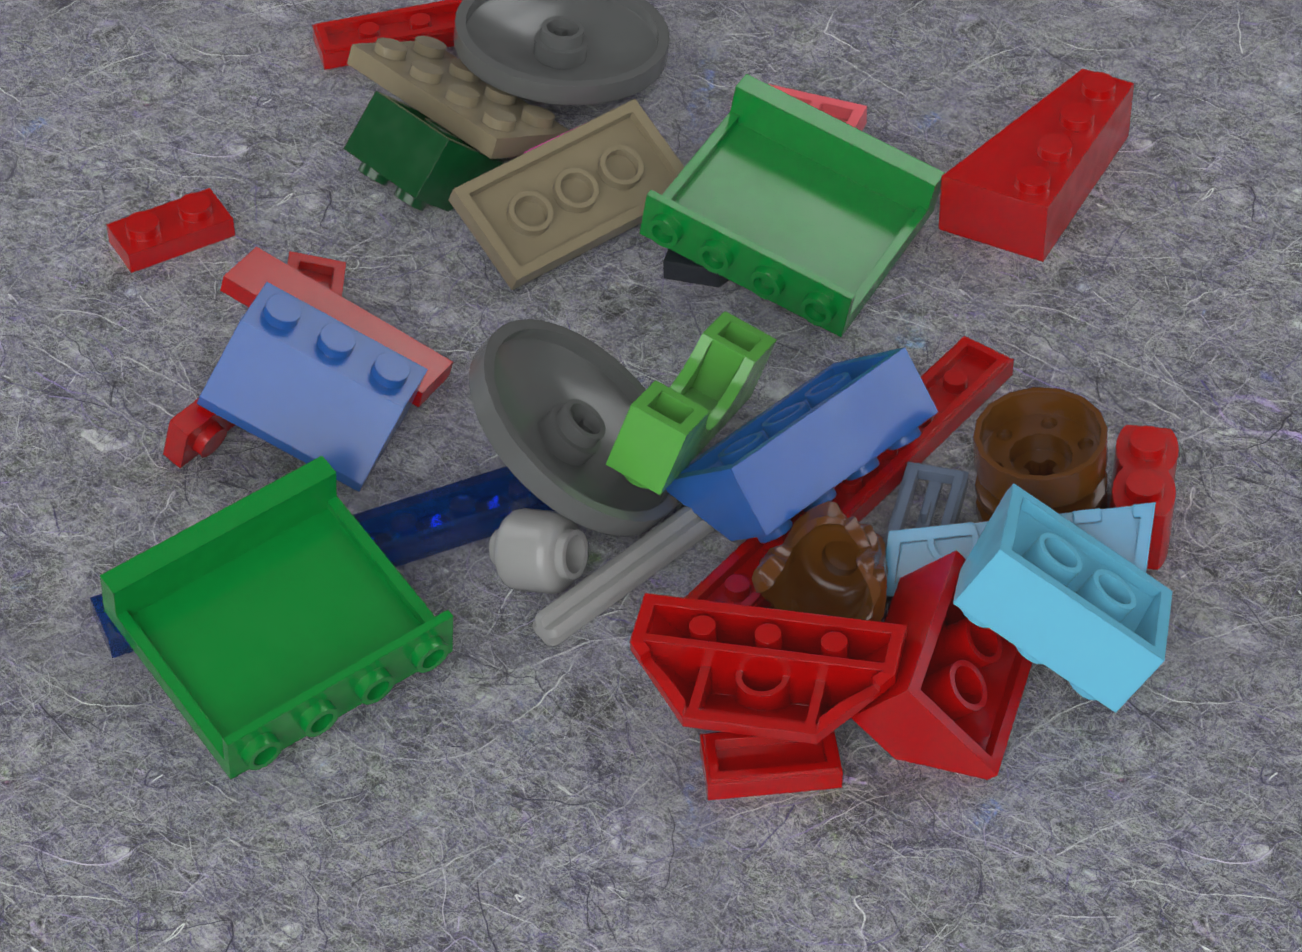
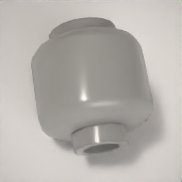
M523 508L512 511L502 521L499 529L495 530L489 543V556L504 585L518 591L554 594L565 591L575 579H578L583 574L588 559V543L586 536L577 524L558 512Z

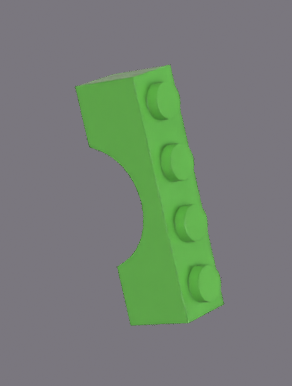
M724 311L702 333L689 359L671 386L667 387L655 380L631 404L606 465L623 474L633 485L650 489L661 495L752 396L777 339Z

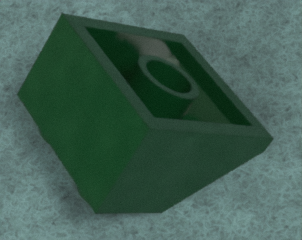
M375 91L343 148L362 161L358 171L384 186H387L389 181L398 186L394 196L420 211H423L427 204L447 212L453 210L454 207L449 202V198L454 188L505 164L499 158L490 159L412 106L378 91Z

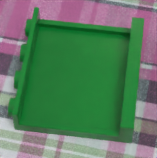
M745 74L735 87L731 110L662 195L653 190H650L646 195L639 234L653 240L662 247L692 260L708 271L719 274L754 292L757 296L793 312L811 324L820 326L842 337L933 213L941 188V178L945 172L759 79Z
M323 456L314 459L100 575L105 613L230 780L249 769L259 770L266 767L279 756L283 749L306 736L316 737L321 735L334 725L338 717L361 704L370 705L378 702L391 691L395 684L416 672L426 673L433 670L453 651L454 616L449 610L434 616L338 498L336 471Z

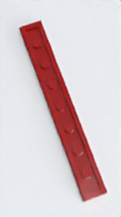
M966 336L962 337L921 376L938 410V413L918 426L921 435L901 448L895 450L886 449L879 454L877 459L880 464L866 475L850 481L845 479L836 485L834 489L837 495L830 502L837 503L847 518L855 516L859 522L862 521L902 482L908 462L921 464L1013 375L1014 359ZM802 510L791 518L792 523L794 524L806 512ZM790 530L784 535L766 543H759L757 537L746 539L684 598L769 608L770 603L760 593L755 591L752 582L753 572L760 564L761 558H764L770 548L784 543Z

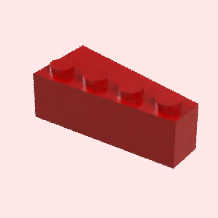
M1082 68L942 175L938 229L1044 262L1128 138L1134 83L1112 77L1104 72H1094Z

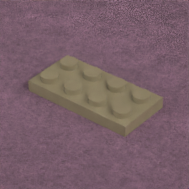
M417 36L415 41L400 42L382 37L378 38L376 43L352 44L347 61L348 65L490 159L519 157L525 151L569 131V129L554 120L555 115L551 111L543 107L530 105L519 97L499 90L478 78L460 59L447 52V46L440 40L428 36Z
M633 99L454 188L449 202L510 289L514 290L641 224L648 192L653 190L662 195L683 170L684 166L637 100Z

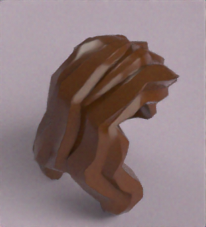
M828 501L819 504L799 517L794 522L784 543L770 548L764 558H761L760 564L753 572L752 582L755 591L760 593L770 603L769 608L877 622H880L884 617L888 576L886 544L882 536L875 533L871 524H860L855 516L847 518L835 502Z

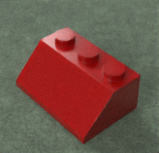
M956 550L900 578L884 621L885 623L907 625V635L896 683L856 713L851 719L894 759L988 780L998 775L1032 662L1022 656L1014 644L990 628H982L972 623L963 614L962 610L953 604L960 569L966 561Z

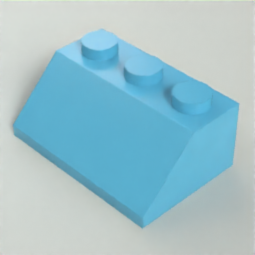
M1013 483L1006 491L960 569L953 604L959 607L963 614L975 625L982 628H990L1014 644L1020 654L1027 660L1035 664H1044L1069 681L1073 689L1082 697L1088 700H1097L1116 713L1165 661L1173 591Z

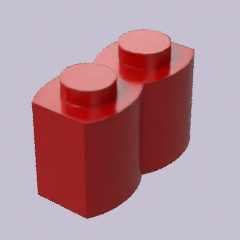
M1127 424L1120 431L1116 441L1109 504L1110 508L1156 502L1147 569L1158 570L1164 564L1168 555L1176 498L1174 482L1179 445L1172 429Z

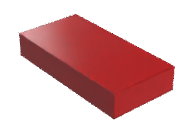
M835 731L817 744L728 732L700 734V755L708 801L842 788L843 771Z

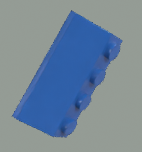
M905 347L836 362L692 460L666 490L683 505L692 508L696 515L730 541L757 537L759 543H766L787 533L793 526L791 518L800 511L807 512L815 506L835 498L837 493L834 487L843 480H854L874 470L880 464L877 456L886 449L895 450L917 439L921 435L918 426L938 413V410Z

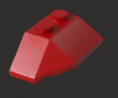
M645 593L631 635L630 649L683 727L817 744L895 685L906 640L907 625Z

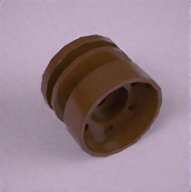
M1032 387L1009 392L991 402L976 419L973 447L974 468L977 473L975 492L977 495L976 514L979 522L990 520L1006 491L1013 483L1058 514L1097 508L1107 509L1108 475L1106 467L1108 459V427L1100 410L1083 396L1060 388Z

